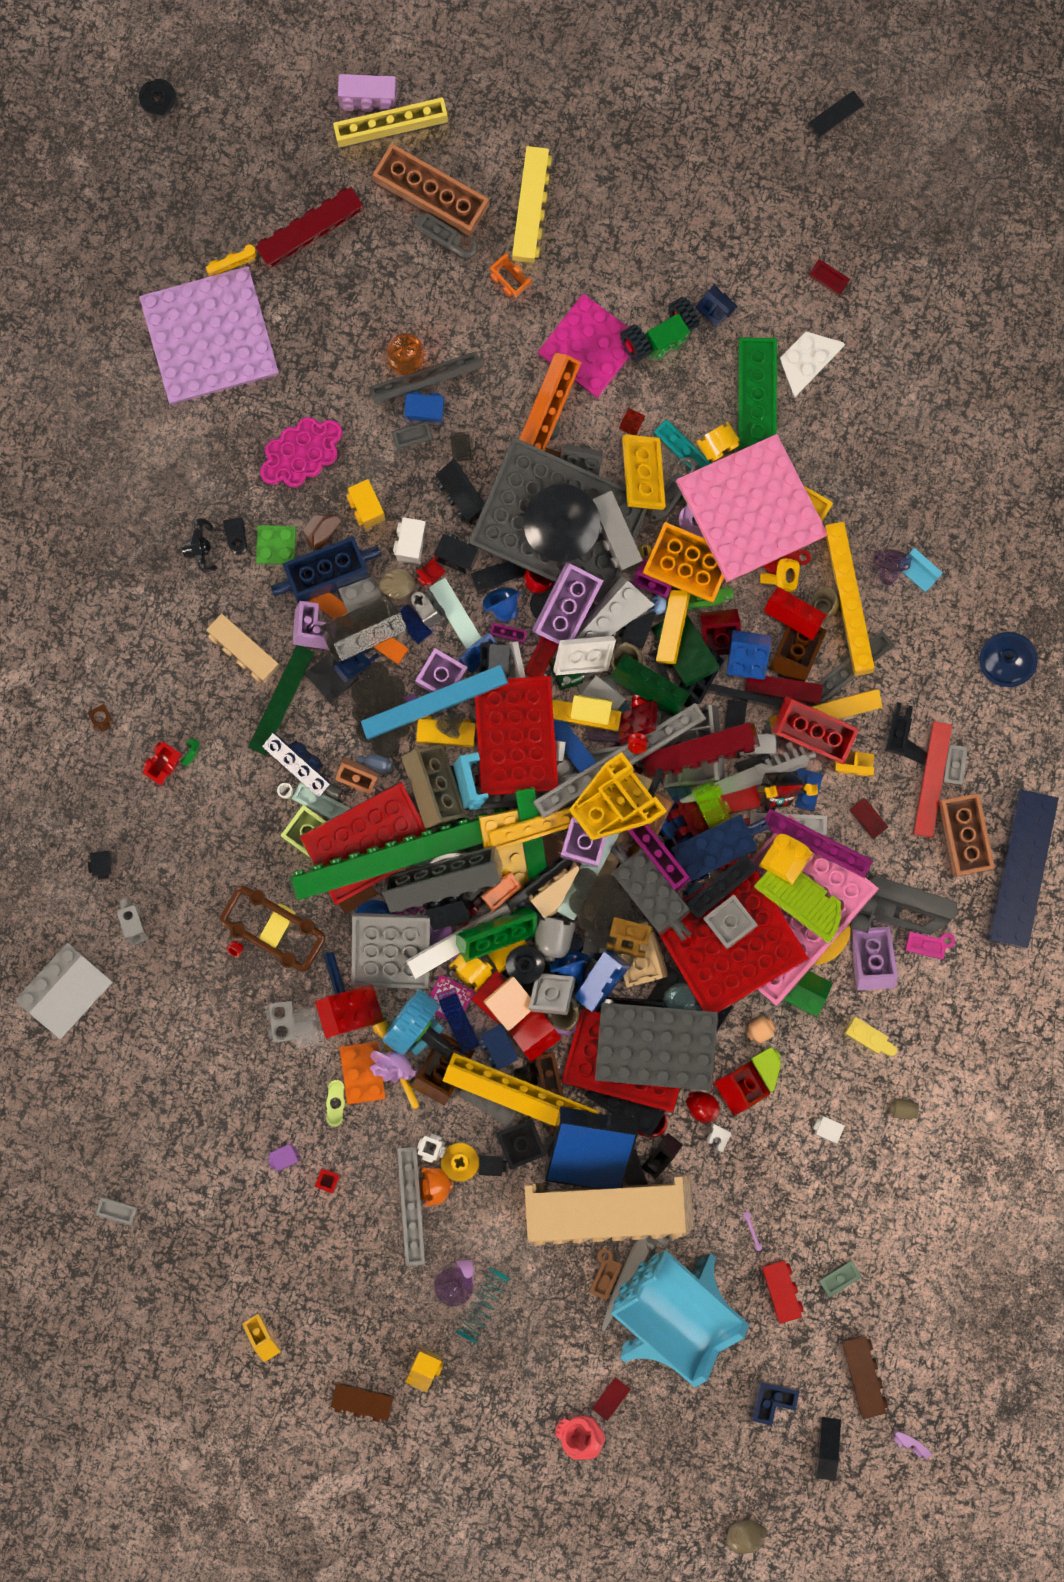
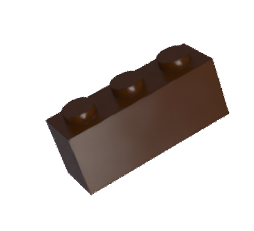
M337 1382L331 1407L335 1408L334 1411L346 1414V1411L353 1412L355 1417L365 1418L366 1415L373 1417V1421L384 1423V1420L388 1421L394 1396Z

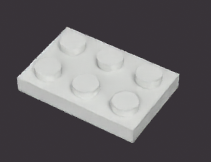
M613 636L560 640L553 669L555 675L608 671L616 642Z

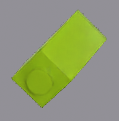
M772 1047L750 1058L769 1092L775 1090L781 1067L780 1059H782L778 1050H773Z

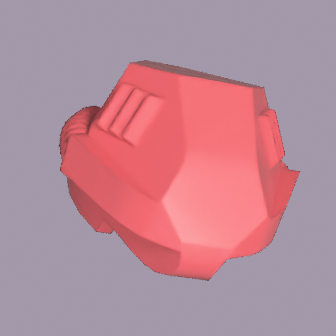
M577 1416L571 1420L562 1419L558 1422L555 1429V1436L562 1440L564 1452L573 1460H590L598 1457L606 1439L603 1430L596 1420L589 1416Z

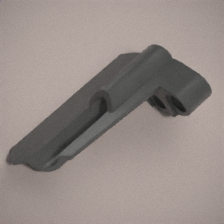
M874 875L871 882L879 890L851 921L850 928L868 933L871 921L875 920L933 934L946 926L954 917L959 915L956 901ZM904 909H908L933 917L934 919L922 926L901 919L899 913Z

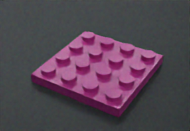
M582 294L537 354L550 364L555 353L566 354L582 362L574 382L598 399L629 359L628 352L624 350L625 347L622 346V341L620 340V332L628 328V326L585 294Z

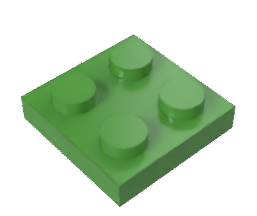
M258 525L256 564L283 565L282 563L295 559L296 526Z

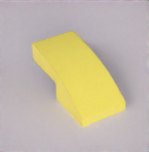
M281 903L278 904L280 907L284 908L294 915L296 914L295 911L286 907L285 905ZM273 912L259 939L276 948L291 921Z

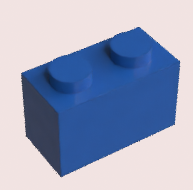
M411 391L410 394L406 393L405 420L443 423L444 396H441L439 393L422 395L418 391Z

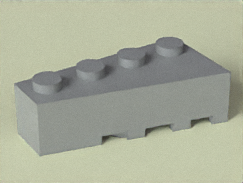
M622 576L584 618L575 637L580 639L611 636L650 609L654 604Z

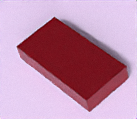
M818 259L808 275L839 296L850 281V278Z
M865 798L849 809L872 839H875L888 828L887 824Z
M615 1377L594 1404L592 1410L608 1421L631 1389Z

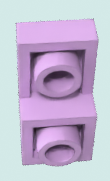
M898 1430L893 1431L896 1436L893 1439L900 1448L904 1446L906 1449H909L914 1445L915 1447L912 1450L919 1458L923 1456L926 1460L932 1455L927 1448L913 1437Z

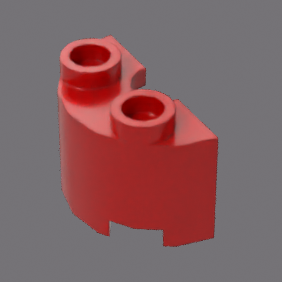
M163 741L162 743H157L153 749L155 752L152 759L148 758L143 765L145 769L142 772L160 786L164 784L168 776H171L180 762L178 761L179 758L182 756L181 753Z

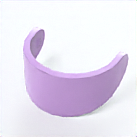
M472 1259L456 1260L457 1268L465 1287L468 1289L473 1288Z

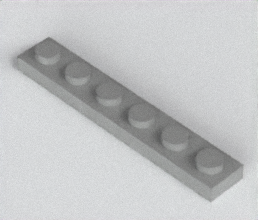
M417 1147L397 1148L406 1266L425 1265Z

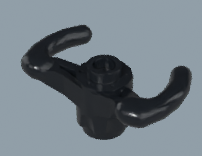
M198 518L194 521L192 539L182 544V553L189 559L196 558L198 567L203 573L213 574L217 571V566L207 567L205 556L211 550V545L203 537L202 529L204 526L208 531H211L213 525L205 518Z

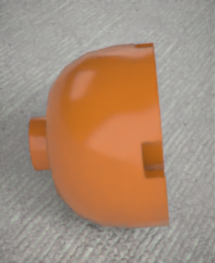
M423 1168L421 1174H424V1179H420L421 1200L426 1201L424 1206L441 1205L448 1198L449 1192L453 1190L452 1180H449L447 1174L439 1168Z

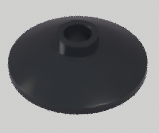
M518 946L507 956V973L510 977L513 976L518 983H532L544 971V958L540 951L532 946ZM527 960L529 964L523 966L521 962Z

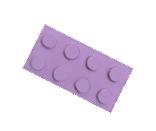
M566 562L532 631L557 644L560 643V640L574 639L603 580Z

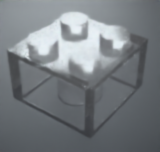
M310 1007L292 1010L296 1049L322 1047V1042H325L324 1031L320 1030L319 1023L321 1021L317 1008Z

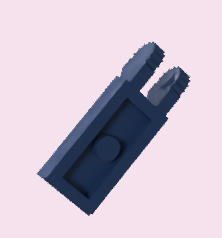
M369 644L362 650L359 649L337 663L333 669L346 683L369 668L372 663L380 658V655L376 653L368 659L365 654L373 648Z

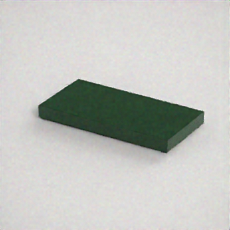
M687 613L676 664H672L686 687L720 670L717 661ZM664 621L651 627L659 643Z

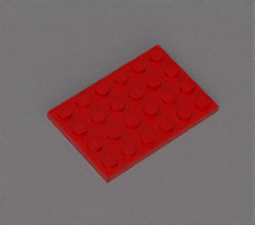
M551 676L507 679L509 684L476 696L475 711L478 753L480 757L481 794L488 793V796L516 794L515 790L531 787L535 788V793L550 792L558 787Z
M399 782L299 836L312 863L314 865L323 863L324 866L331 864L330 860L341 857L344 860L349 858V854L355 852L363 854L371 847L378 846V849L385 847V843L390 841L402 842L406 836H421V832L426 831L403 783ZM401 869L328 891L334 905H337Z
M582 1008L561 1083L674 1113L680 1088L595 1081L601 1013L591 1012Z

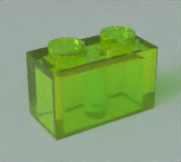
M711 780L691 790L709 828L731 819L728 814L731 812L727 801L723 802L720 797L723 793L719 784L715 786Z

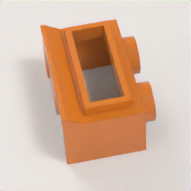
M507 253L490 267L491 274L489 276L496 284L498 282L504 287L502 290L508 297L513 296L516 299L532 285V279L530 277L527 279L522 274L521 268L518 265L515 266L509 260ZM502 267L521 285L516 291L498 273Z

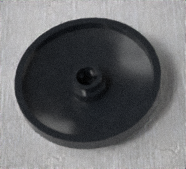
M566 484L552 485L538 492L529 502L523 521L524 532L531 547L541 556L559 562L575 560L586 554L595 544L601 524L600 514L593 499L580 488Z

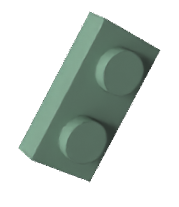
M850 1260L818 1281L830 1298L862 1278L853 1261Z

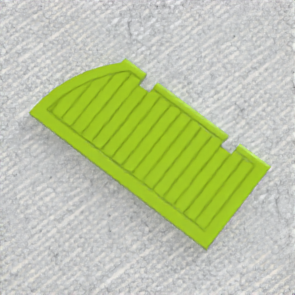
M767 871L755 884L754 888L829 944L832 941L839 927L842 902L833 895L830 899L825 895L828 891L806 874L801 872L792 886L789 882Z

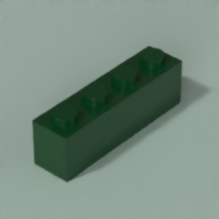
M626 654L623 655L610 676L612 680L649 702L654 700L660 709L672 716L680 712L690 695L688 691Z

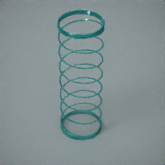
M491 1267L489 1268V1271L499 1278L502 1277V1280L510 1281L511 1278ZM457 1329V1334L477 1344L478 1340Z

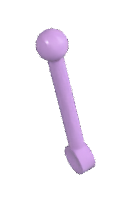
M745 1212L743 1218L747 1220L755 1242V1250L760 1251L762 1250V1245L758 1242L751 1223V1214Z

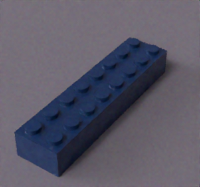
M1022 789L1017 792L987 941L1022 949L1029 947L1059 797Z

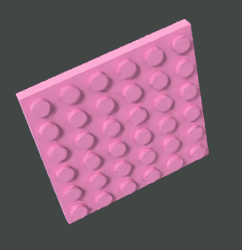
M777 434L676 480L727 583L827 537L826 529Z

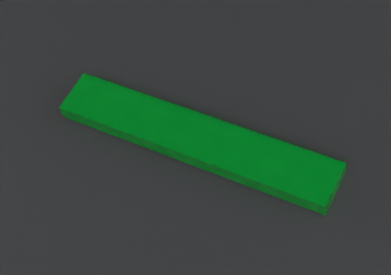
M535 788L515 790L520 822L539 816L538 810L533 804V801L536 800ZM542 836L523 842L529 880L546 867Z

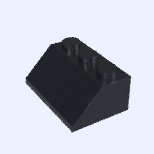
M454 458L436 474L437 481L435 483L440 491L444 490L448 496L445 498L451 507H456L458 510L456 514L461 522L465 521L469 525L478 519L484 506V501Z

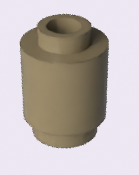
M895 1098L894 1102L890 1103L889 1112L893 1114V1118L917 1119L919 1103H914L913 1100Z

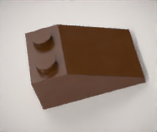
M787 626L769 669L793 680L805 682L827 630L821 627L815 638L811 640Z
M441 1032L440 1035L449 1040L452 1045H455L454 1051L446 1058L444 1057L445 1055L432 1048L411 1087L445 1105L456 1087L443 1081L453 1053L471 1059L475 1051Z

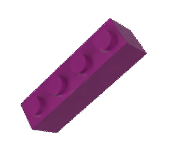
M648 824L628 830L676 892L692 881Z

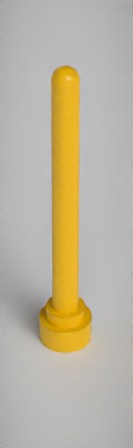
M384 1021L372 1027L375 1034L377 1033L382 1038L389 1025L387 1021ZM384 1043L387 1052L394 1051ZM400 1078L411 1107L417 1109L419 1103L409 1080Z

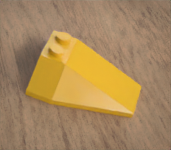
M622 752L604 764L569 809L591 841L650 824L667 813L656 796L653 798L634 774L633 766Z

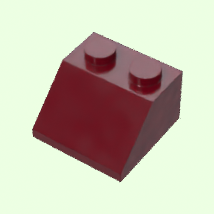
M738 609L700 613L701 637L708 649L712 648L718 655L729 654L733 630L741 631Z

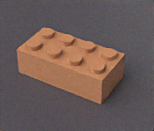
M980 794L941 800L939 808L953 876L959 877L995 869Z

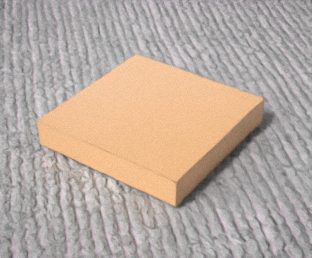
M513 976L483 1001L506 1031L511 1030L531 1012L529 1010L531 998Z

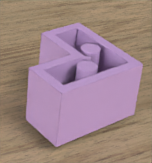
M299 601L294 615L293 645L330 650L336 637V624L318 621L319 603Z

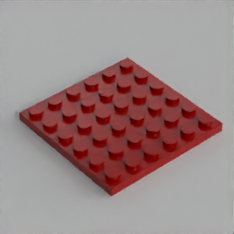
M755 872L699 920L692 912L684 917L682 922L692 933L690 937H687L682 932L687 938L686 940L681 941L673 928L660 935L703 1011L719 1013L809 960L777 904L754 888L755 884L761 879L758 872ZM709 884L683 898L684 903L686 904ZM735 895L757 923L758 927L727 950L703 918L731 896Z

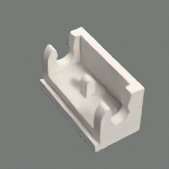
M711 1124L710 1128L712 1129L707 1137V1143L712 1144L714 1139V1142L717 1143L715 1150L723 1152L732 1133L715 1124Z

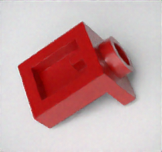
M432 558L425 566L416 571L418 576L416 579L423 587L425 585L430 587L446 571Z

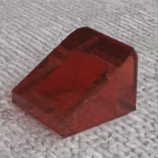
M628 408L619 429L630 435H637L646 416Z

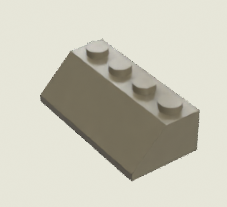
M443 744L415 749L401 756L425 829L438 827L467 817Z

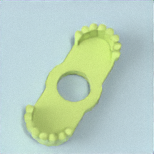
M339 1080L331 1081L327 1086L326 1120L329 1125L335 1127L342 1123L343 1109L345 1107V1087ZM339 1098L341 1106L338 1109H333L330 1106L331 1099Z

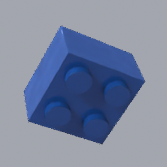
M733 630L727 662V674L765 680L771 648V635Z

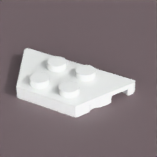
M805 332L780 358V363L790 384L792 395L795 398L838 354L845 344Z

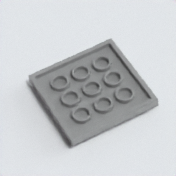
M353 913L351 987H364L373 984V987L429 989V971L415 979L406 960L430 947V917L428 915Z

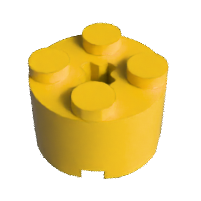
M728 421L724 423L725 427L722 424L702 438L703 442L701 439L696 441L707 460L711 459L712 463L724 455L722 453L724 450L727 449L730 452L740 445L738 443L740 439Z
M461 953L448 966L450 970L452 968L456 970L454 972L455 976L467 987L474 986L475 989L473 991L475 992L493 975L491 972L493 967L485 960L482 962L476 958L465 963Z

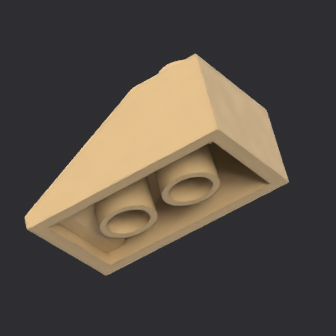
M573 861V863L528 896L543 918L554 915L561 906L579 871L576 861Z

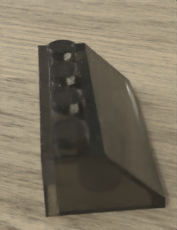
M387 595L319 626L333 660L339 662L408 630L400 611Z

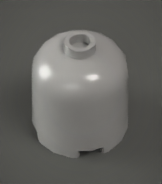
M538 914L534 948L544 955V960L555 961V958H562L568 954L576 925L575 921L568 924V919L550 916V918L545 917L544 919L542 915Z

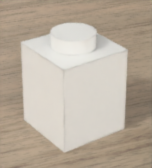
M822 1116L821 1119L817 1118L813 1129L816 1130L815 1135L837 1144L845 1126Z

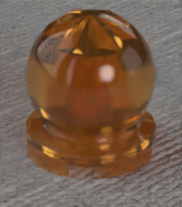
M400 333L391 338L386 348L387 361L391 369L399 375H406L420 370L424 362V350L422 343L416 336L410 333Z

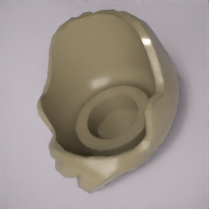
M829 587L816 591L807 602L809 605L827 614L826 618L835 615L839 610L838 596Z

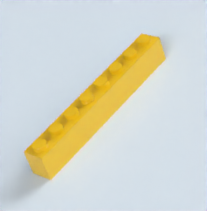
M845 523L825 525L827 532L826 541L854 676L870 674L874 672L875 667Z
M453 1053L443 1081L553 1126L556 1124L560 1106L586 1110L596 1114L599 1113L595 1109L456 1053Z

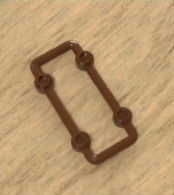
M239 886L235 889L220 916L221 924L230 930L232 937L237 939L243 937L280 959V964L283 967H293L301 972L307 971L311 967L326 940L325 934L315 927L311 919L302 920L265 898L262 890L253 891L246 886ZM242 893L249 897L253 905L262 904L299 926L302 934H313L318 937L304 964L296 961L293 953H283L247 932L243 923L234 924L227 920Z

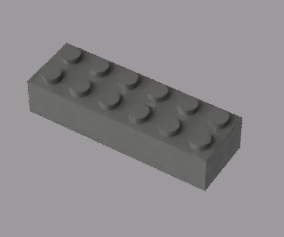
M496 846L488 847L394 873L385 878L383 895L390 913L395 911L402 912L413 906L421 907L425 903L439 902L443 898L450 896L457 897L468 891L476 892L483 887H494L501 883L503 864Z

